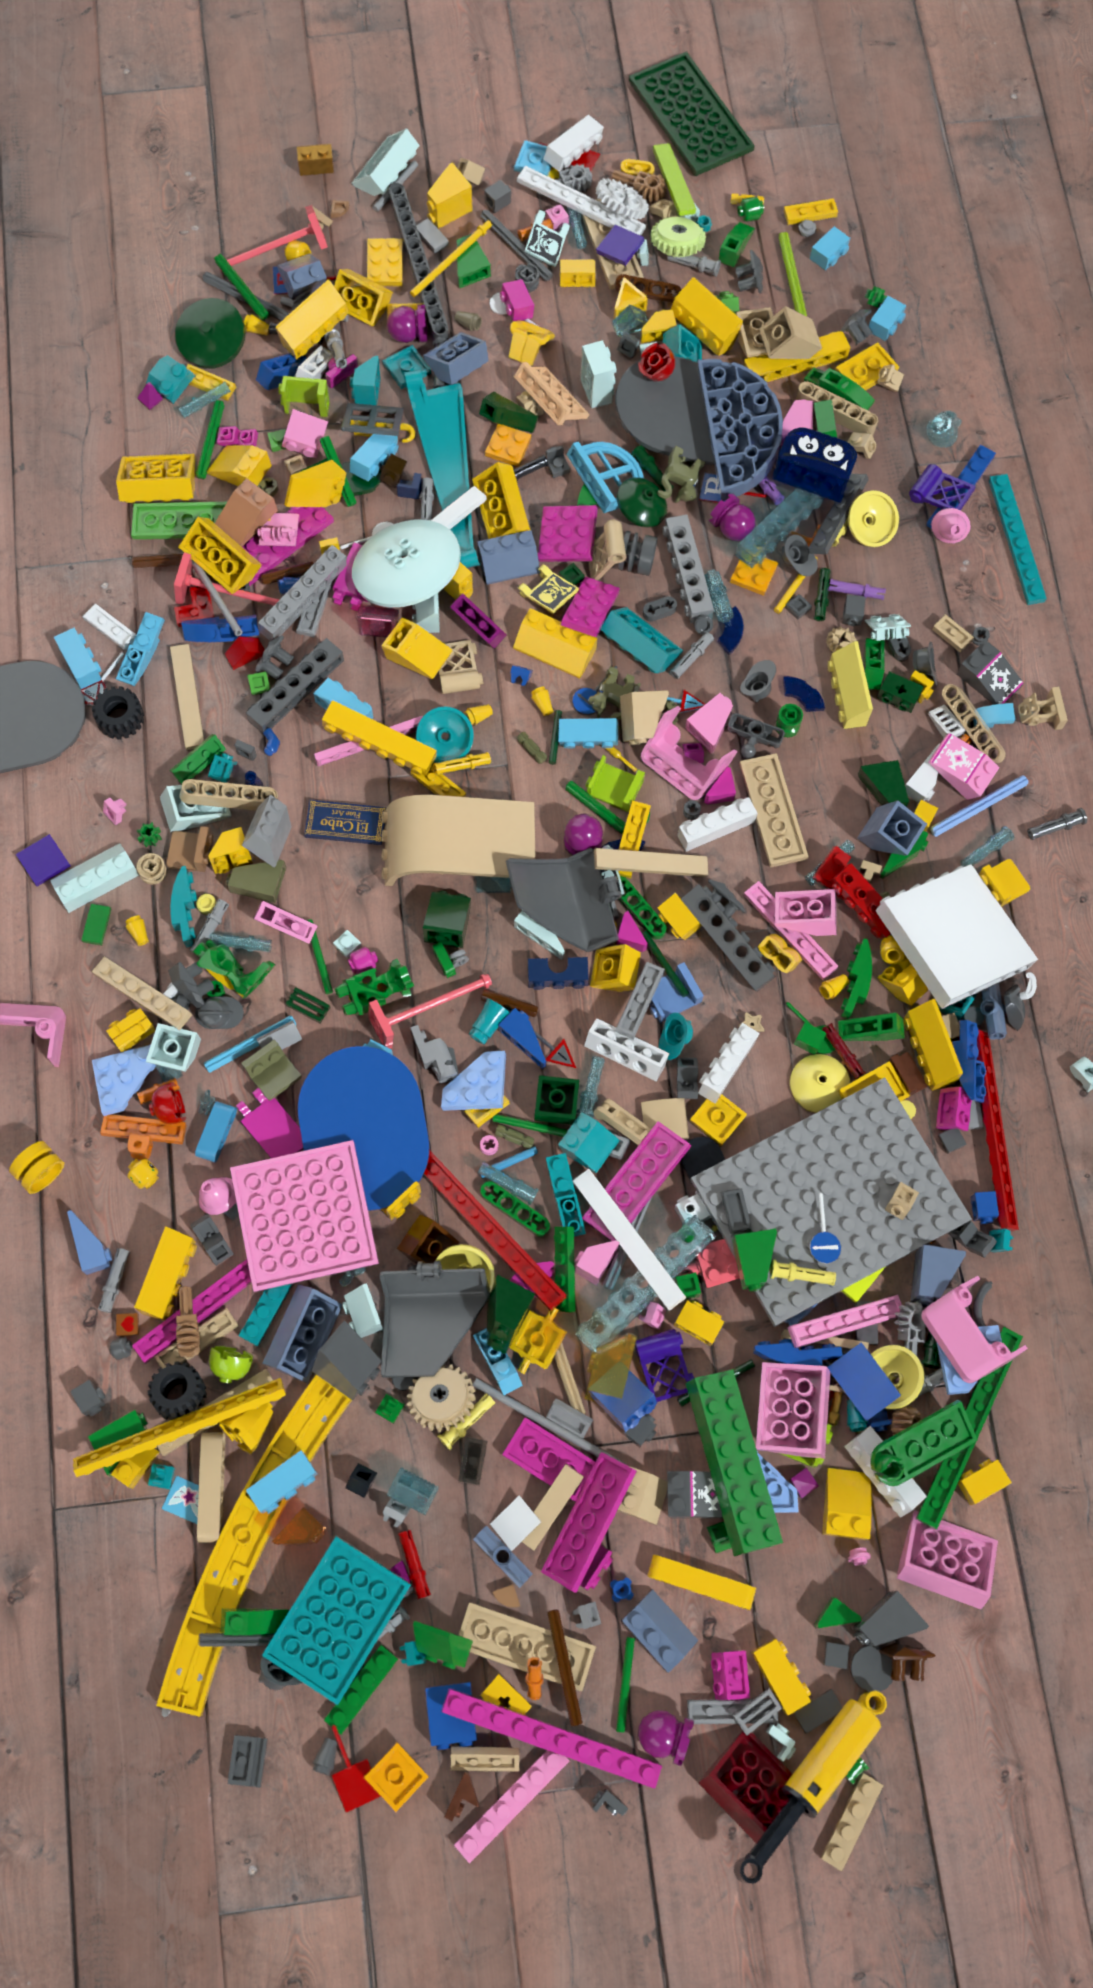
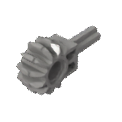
M576 163L575 166L570 165L569 169L560 171L559 179L556 181L578 192L583 191L586 193V190L591 186L592 173H590L589 168H585L584 164L578 166Z
M908 1301L905 1302V1305L899 1306L900 1313H894L898 1317V1320L894 1323L899 1325L897 1329L898 1340L905 1341V1348L917 1356V1342H925V1327L927 1326L923 1322L921 1314L926 1307H922V1304L919 1302L913 1303Z

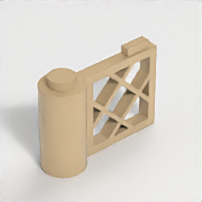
M609 520L604 524V533L594 540L592 561H589L591 578L597 581L614 564L621 563L626 559L622 524L617 520Z
M471 640L445 644L453 652L439 670L442 694L480 689V685L483 684L482 673H478L474 654H477L475 643H471ZM463 647H468V651L465 655L458 652V650ZM454 655L461 658L457 664L450 661ZM466 661L472 665V668L464 669L461 665ZM446 664L453 667L451 671H442Z

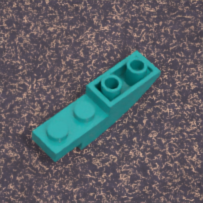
M185 865L180 868L174 882L170 913L172 926L175 931L181 930L182 939L187 948L192 947L194 944L193 939H196L194 927H190V921H193L191 909H195L194 901H197L195 889L192 890L191 884L194 883L193 874L188 872Z
M566 1153L546 1157L561 1225L574 1227V1237L586 1234Z

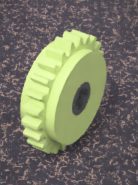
M669 217L660 220L659 223H655V226H652L650 237L653 246H656L662 253L673 257H687L697 254V251H701L704 248L706 240L703 228H700L694 221L683 217Z

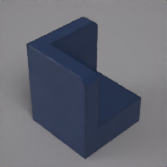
M414 473L413 481L401 479L400 483L397 484L398 497L419 500L422 488V475Z

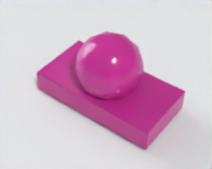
M354 354L346 359L347 365L342 369L340 366L339 368L336 366L334 357L330 359L328 363L330 371L326 373L327 385L330 388L335 387L355 372V369L358 367V360Z

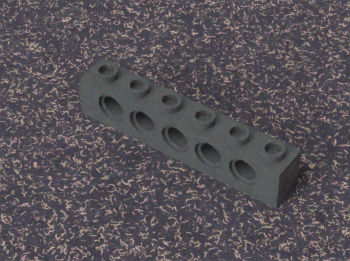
M327 638L323 642H319L310 654H306L296 667H292L283 679H279L269 692H265L256 704H252L246 712L248 722L262 734L268 728L272 729L344 661L343 652Z
M698 884L681 900L753 989L758 992L776 977L773 974L776 970L769 962L764 963L760 958L763 954L756 946L754 948L751 947L748 943L750 938L744 931L740 933L737 930V922L732 916L727 917L723 911L726 910L719 901L715 903L711 898L713 895L711 890L707 886L702 887ZM704 901L710 903V908L707 911H701L700 908L701 903ZM721 916L722 924L715 927L713 919ZM729 931L735 934V938L731 942L725 940V935ZM743 946L746 947V956L739 957L737 954L738 949ZM758 962L760 969L752 973L750 971L751 963Z

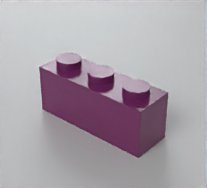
M463 593L450 606L494 649L507 636Z

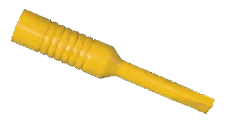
M614 746L613 748H605L615 758H619L633 772L637 771V768L622 757L621 752Z

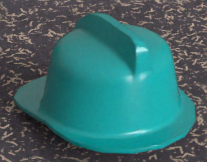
M676 1012L667 1017L658 1045L659 1049L669 1053L667 1060H673L679 1056L683 1046L692 1040L693 1027L691 1021L686 1020L683 1015Z

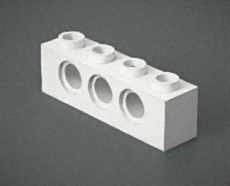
M596 1019L588 1032L584 1046L657 1081L666 1065L669 1053L636 1037L631 1039L615 1032L616 1027Z

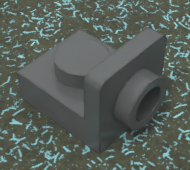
M562 445L546 450L545 457L553 478L570 473Z
M606 1788L603 1792L599 1790L591 1801L594 1803L592 1809L595 1812L599 1810L604 1801L608 1803L605 1808L615 1816L618 1813L624 1816L628 1810V1807Z

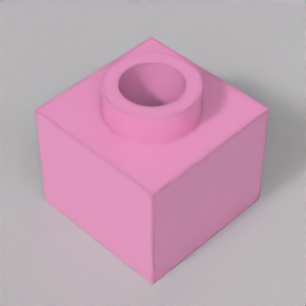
M561 204L546 210L545 220L549 218L552 221V230L559 231L563 223L569 225V216Z

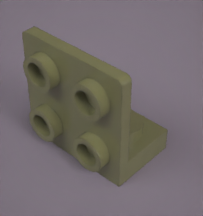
M275 1039L241 1063L249 1077L269 1101L302 1078Z

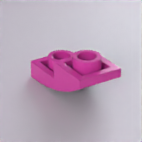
M236 426L219 427L217 444L221 446L252 445L256 447L258 432L256 429L238 430Z

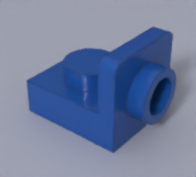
M884 1408L870 1418L867 1428L871 1426L875 1432L887 1430V1426L892 1424L891 1419H888L887 1410Z

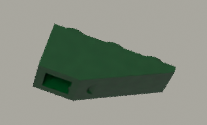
M494 391L483 398L479 415L494 423L531 433L534 432L539 417Z

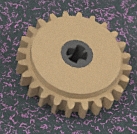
M450 1364L448 1369L443 1365L435 1376L419 1377V1380L413 1379L412 1381L415 1386H409L408 1388L412 1394L407 1395L410 1401L407 1405L411 1409L410 1413L416 1423L421 1422L420 1424L423 1428L428 1425L430 1431H433L434 1427H436L438 1432H441L442 1427L449 1431L451 1425L457 1428L458 1421L464 1423L463 1416L471 1415L468 1408L474 1409L471 1401L476 1400L475 1395L472 1394L475 1392V1389L471 1386L473 1384L471 1379H467V1373H462L459 1367L454 1371L453 1365Z

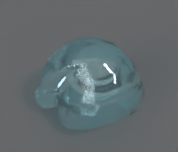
M951 410L940 412L927 424L926 431L929 440L937 447H950L958 438L957 427L962 424V420Z

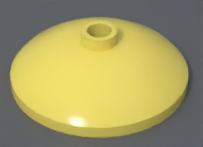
M868 491L859 495L851 504L848 513V524L853 537L859 543L867 547H879L888 543L896 534L899 525V514L895 503L888 495L880 491Z
M815 1054L803 1058L796 1064L790 1076V1089L794 1099L804 1109L814 1113L842 1100L838 1090L851 1083L849 1074L842 1063L831 1056ZM819 1078H825L826 1082H820Z
M454 1245L445 1249L437 1257L436 1261L441 1262L442 1270L463 1268L485 1269L491 1292L495 1281L494 1267L489 1257L480 1249L470 1245Z
M888 1345L875 1350L871 1355L902 1395L885 1407V1409H899L909 1405L917 1398L924 1383V1370L919 1358L909 1349L898 1345ZM899 1378V1382L894 1384V1380Z

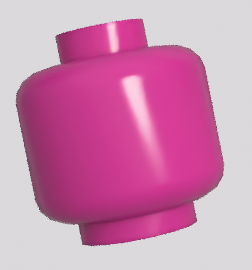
M367 947L352 952L350 959H348L353 974H359L376 968V963L379 962L375 951L370 952Z

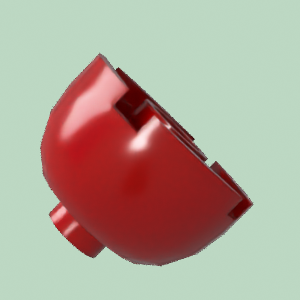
M653 343L642 352L641 363H638L640 372L647 379L659 382L664 381L673 373L676 362L673 352L666 344Z
M174 1082L160 1086L152 1095V1104H149L152 1116L156 1115L159 1121L170 1125L186 1120V1117H182V1114L186 1113L180 1091L175 1092L173 1089L176 1086Z

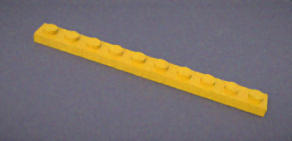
M281 1378L275 1379L73 1458V1471L76 1478L82 1475H89L102 1467H109L125 1458H132L138 1453L152 1450L166 1442H173L181 1436L193 1434L204 1427L216 1425L222 1420L250 1409H257L268 1402L277 1401L281 1397L286 1396L283 1381Z

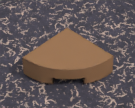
M332 200L331 218H338L344 215L349 209V201Z
M514 1584L493 1591L495 1598L501 1604L507 1607L520 1606Z

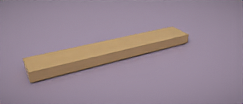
M185 644L173 646L170 649L186 750H191L204 741L190 646Z
M601 848L594 850L595 869L706 877L708 875L707 856Z

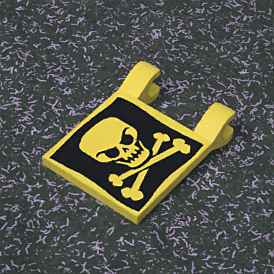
M543 564L538 570L541 571L540 576L544 580L533 590L524 583L519 585L518 589L521 590L520 595L522 597L529 598L554 614L579 589L553 573Z

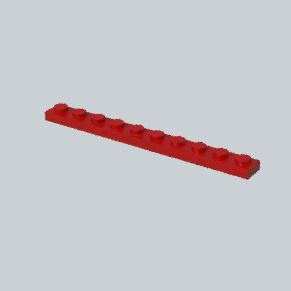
M978 1030L977 1047L979 1054L977 1060L984 1062L986 1068V1075L984 1076L986 1095L984 1096V1103H981L984 1113L983 1122L987 1133L986 1142L990 1153L989 1162L992 1166V1182L996 1191L999 1212L998 1222L1001 1229L1016 1231L1019 1230L990 1038L988 1032Z
M429 1149L428 1164L423 1175L525 1285L535 1293L539 1300L550 1311L556 1308L567 1298V1295Z

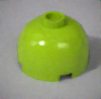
M215 1346L210 1351L209 1366L213 1374L220 1377L219 1381L232 1383V1380H239L248 1373L252 1365L253 1355L244 1350L243 1354L236 1351V1348Z

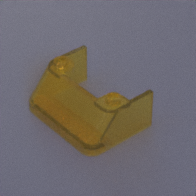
M627 1333L598 1347L597 1352L592 1351L587 1372L591 1374L584 1400L596 1403L589 1391L622 1399L637 1335Z

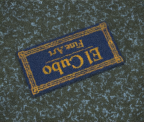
M310 800L304 836L305 838L382 845V831L385 827V823H382V812H385L387 808Z

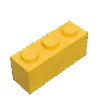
M772 1639L752 1651L751 1654L776 1699L783 1707L784 1714L790 1715L811 1702L808 1697L811 1695V1692L805 1682L801 1684L797 1675L800 1673L794 1662L788 1661L785 1655L788 1651L783 1642Z

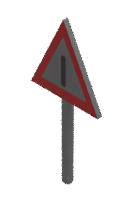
M534 1030L536 1037L552 1050L545 1059L547 1062L577 1069L565 1039L555 1048Z

